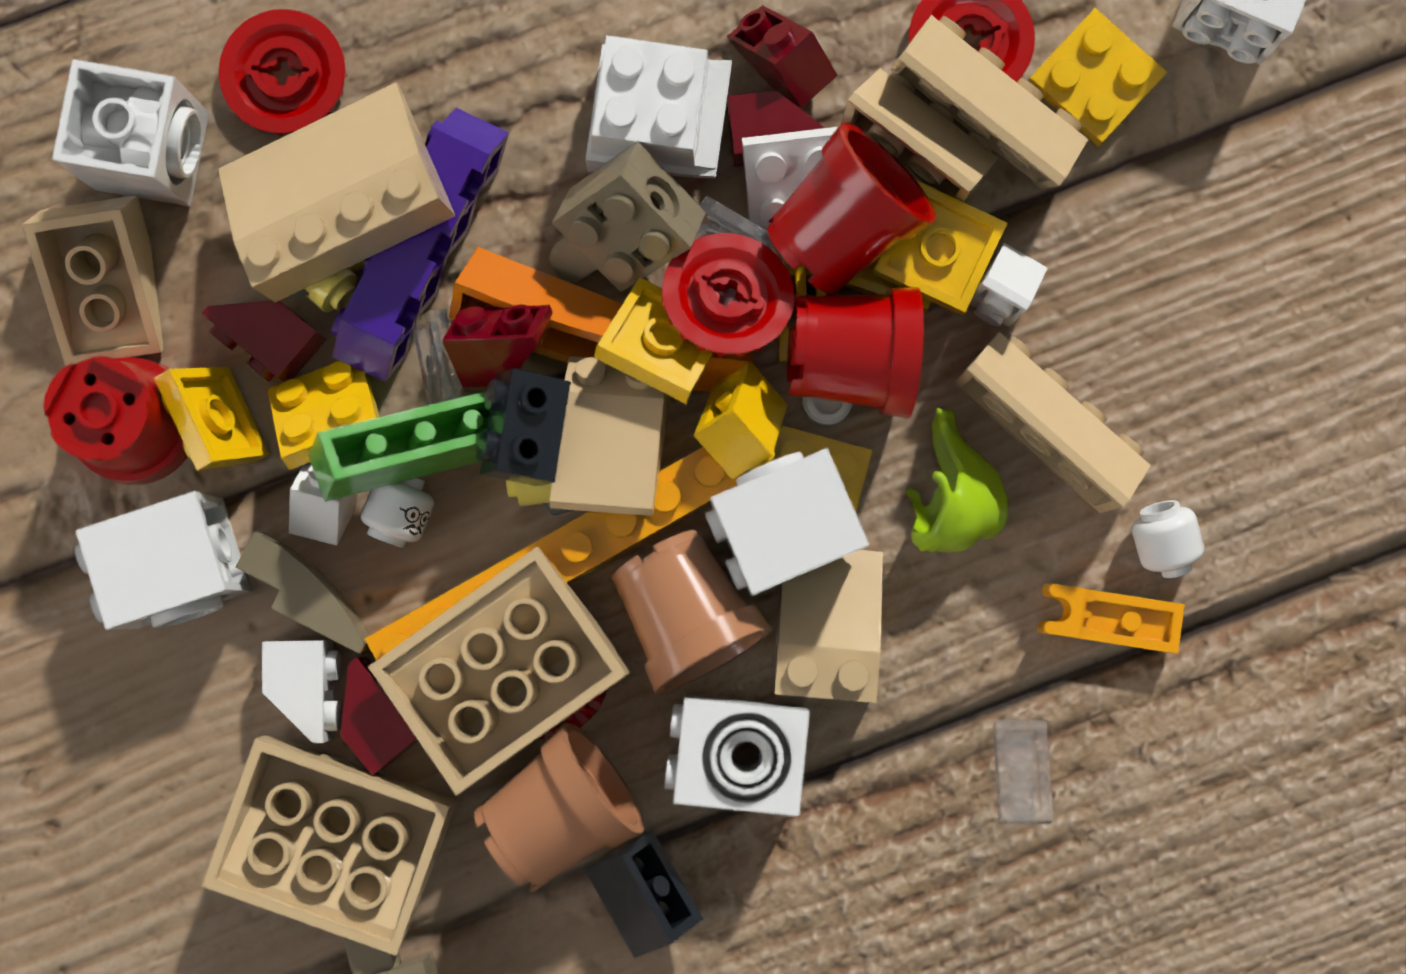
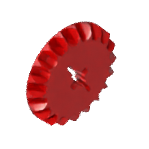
M921 0L915 9L908 33L909 43L931 15L938 21L945 16L963 30L970 29L973 36H986L985 39L979 42L977 52L981 47H984L994 53L1005 64L1001 71L1015 82L1026 72L1034 53L1035 30L1031 15L1022 0Z
M291 9L269 10L243 22L228 38L219 61V84L225 101L245 124L256 128L262 133L265 131L283 136L284 133L295 132L325 117L328 113L334 112L337 100L340 96H343V85L347 77L345 56L334 34L315 17ZM283 62H287L292 71L299 72L295 76L287 77L286 85H280L275 76L268 74L272 73V71H279Z
M717 233L695 239L689 250L671 259L663 277L662 307L665 308L668 315L669 325H674L679 331L681 339H687L694 343L699 352L706 349L715 352L719 358L725 354H737L741 358L746 353L754 350L760 352L767 344L777 340L781 332L788 325L794 307L793 282L782 260L761 242L739 234ZM727 287L736 290L735 299L737 301H730L728 306L721 305L719 303L720 295L715 291L723 293Z

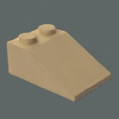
M137 195L44 209L22 224L65 367L71 363L76 364L90 359L89 357L103 356L116 359L160 353L164 350L151 242Z
M569 356L565 380L570 381L571 384L555 483L551 484L550 508L653 516L670 407V396L596 358Z
M858 550L781 583L772 692L775 695L877 703L881 652L883 552Z

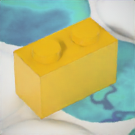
M750 361L712 387L694 437L733 480L746 471H752L773 459L775 444L778 435L783 429L782 422L788 404Z

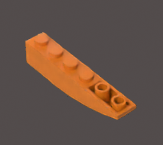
M477 247L455 281L449 319L454 320L459 309L474 306L481 308H509L518 304H525L527 306L550 305L553 314L533 352L568 363L569 356L594 358L599 341L621 308L622 303ZM714 353L693 391L711 392L715 384L748 362H752L755 355L746 353L740 358L737 354H725L719 358Z

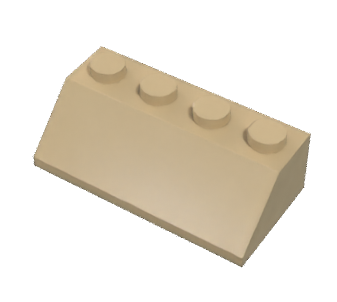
M931 15L890 70L904 77L915 90L929 101L946 109L953 119L967 131L983 137L996 154L1039 188L1047 189L1060 186L1088 141L1079 132L1082 128L1081 123L1068 112L1058 109L1054 113L1040 102L1044 97L1043 93L1027 80L1020 78L1018 82H1015L1001 71L1005 64L994 53L984 47H981L977 52L963 40L966 36L965 31L955 22L945 16L938 21Z
M999 332L956 378L953 384L1099 513L1124 507L1151 466L1141 457L1144 454L1143 449L1127 435L1120 434L1118 437L1105 426L1106 417L1094 405L1087 401H1083L1080 404L1066 391L1069 388L1068 383L1058 373L1050 368H1046L1043 371L1029 359L1032 353L1023 342L1012 335L1006 338Z

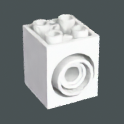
M1182 0L1171 27L1183 31L1184 37L1198 44L1211 43L1227 50L1228 55L1239 62L1261 64L1292 34L1306 0Z
M72 59L52 160L94 190L126 196L137 195L138 198L191 207L209 112L174 76Z
M827 448L805 458L801 452H796L745 473L736 479L737 487L711 497L713 510L705 513L717 544L727 541L733 555L732 559L726 561V566L736 589L740 590L746 587L750 596L869 545Z
M193 491L75 530L79 544L75 546L76 559L81 570L85 574H89L94 593L90 595L91 608L96 619L100 623L104 622L106 630L140 629L149 625L158 629L177 625L222 609V601L252 592L247 574L235 568L241 554L223 498Z
M685 693L684 704H674L670 737L680 738L678 755L669 754L665 789L675 790L674 803L799 816L809 710L802 705ZM744 741L753 742L759 747L757 759L749 765H740L731 758L734 747Z

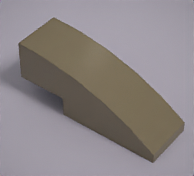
M254 531L235 568L280 590L271 609L359 654L370 653L371 650L365 641L369 634L361 619L342 593L319 569L295 550L266 533Z

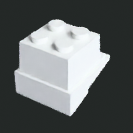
M606 35L605 44H602L585 159L587 172L596 171L638 141L671 176L716 179L732 60H709L708 50Z

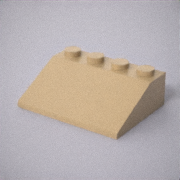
M397 82L218 168L233 242L252 288L274 302L282 300L456 216Z
M538 546L368 666L456 795L475 784L632 672L604 630Z
M271 734L255 738L201 887L397 956L441 850L458 800L382 773L372 776L365 767Z

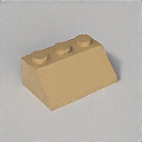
M880 68L850 96L841 124H852L872 136L896 157L916 181L965 203L998 160V157L991 153L993 151L991 145L980 135L973 132L966 134L954 125L953 117L942 106L936 103L928 105L914 94V87L904 77L896 73L889 75Z

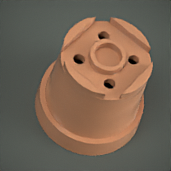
M696 530L686 531L663 540L653 546L655 552L643 560L640 559L639 555L635 556L622 565L611 577L648 659L644 668L657 695L680 688L720 668L754 647L772 631V628L756 605H747L709 549L705 540Z
M569 722L562 724L542 742L540 754L474 810L477 828L486 823L491 834L484 843L494 860L508 877L520 887L527 881L531 882L529 891L532 892L537 891L553 878L606 846L617 848L644 831L641 811L620 773L599 746L585 732Z

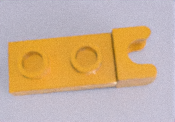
M1046 583L1043 585V595L1048 598L1057 599L1063 606V614L1057 621L1039 622L1037 624L1038 633L1178 654L1185 604L1060 584Z

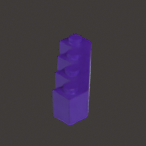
M455 108L443 122L436 121L432 125L427 135L425 146L456 216L365 259L363 265L364 273L347 307H344L339 312L333 323L331 333L337 337L332 357L384 382L389 379L407 357L416 320L437 296L448 256L468 234L478 195L499 171L509 132L458 108Z

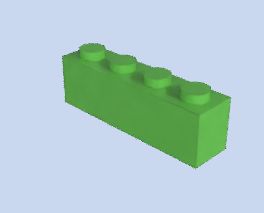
M486 391L317 432L308 456L324 501L339 499L479 462L480 460L476 456L477 444L482 431L487 430L490 410L485 408Z

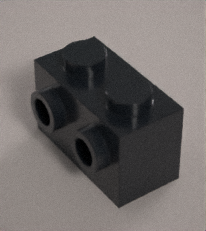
M515 368L496 374L495 379L490 381L485 395V408L490 410L487 430L482 431L477 444L476 456L481 461L479 475L532 486L555 483L570 381Z
M653 830L647 831L621 846L611 849L584 868L634 958L672 944L703 919Z

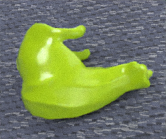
M936 408L932 422L933 446L938 464L943 473L936 471L932 474L933 480L939 486L934 491L933 499L928 506L922 505L920 494L915 489L909 488L906 490L907 496L912 501L916 517L911 529V541L920 551L962 552L972 548L980 539L995 538L1003 531L1009 518V499L998 471L980 453L967 444L959 433L954 410L948 408L943 411L940 408Z

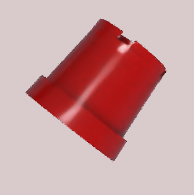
M842 123L822 147L823 157L768 221L771 224L767 227V232L773 245L785 261L794 270L801 264L814 274L808 282L828 294H837L854 277L900 240H912L936 220V213L932 203L909 171L872 136L848 123Z
M889 288L886 294L794 295L792 314L797 315L796 325L789 328L787 382L790 383V386L787 390L788 396L810 397L876 407L881 415L909 419L916 404L923 355L924 312L920 288Z
M97 356L89 357L90 359L76 364L71 363L55 375L46 390L43 402L44 416H47L51 429L50 434L54 442L70 455L78 457L93 472L116 483L143 485L165 478L177 470L187 459L188 456L184 451L181 435L172 416L163 406L162 395L154 379L171 368L161 363L141 358L124 357L112 359ZM133 394L135 396V403L128 406L126 398ZM112 433L115 438L114 442L111 445H107L105 438L108 434Z

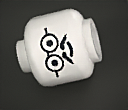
M415 478L370 490L360 516L362 522L369 527L366 534L401 548L405 547L406 542L419 541L424 534L435 505L434 498L422 491L425 481Z

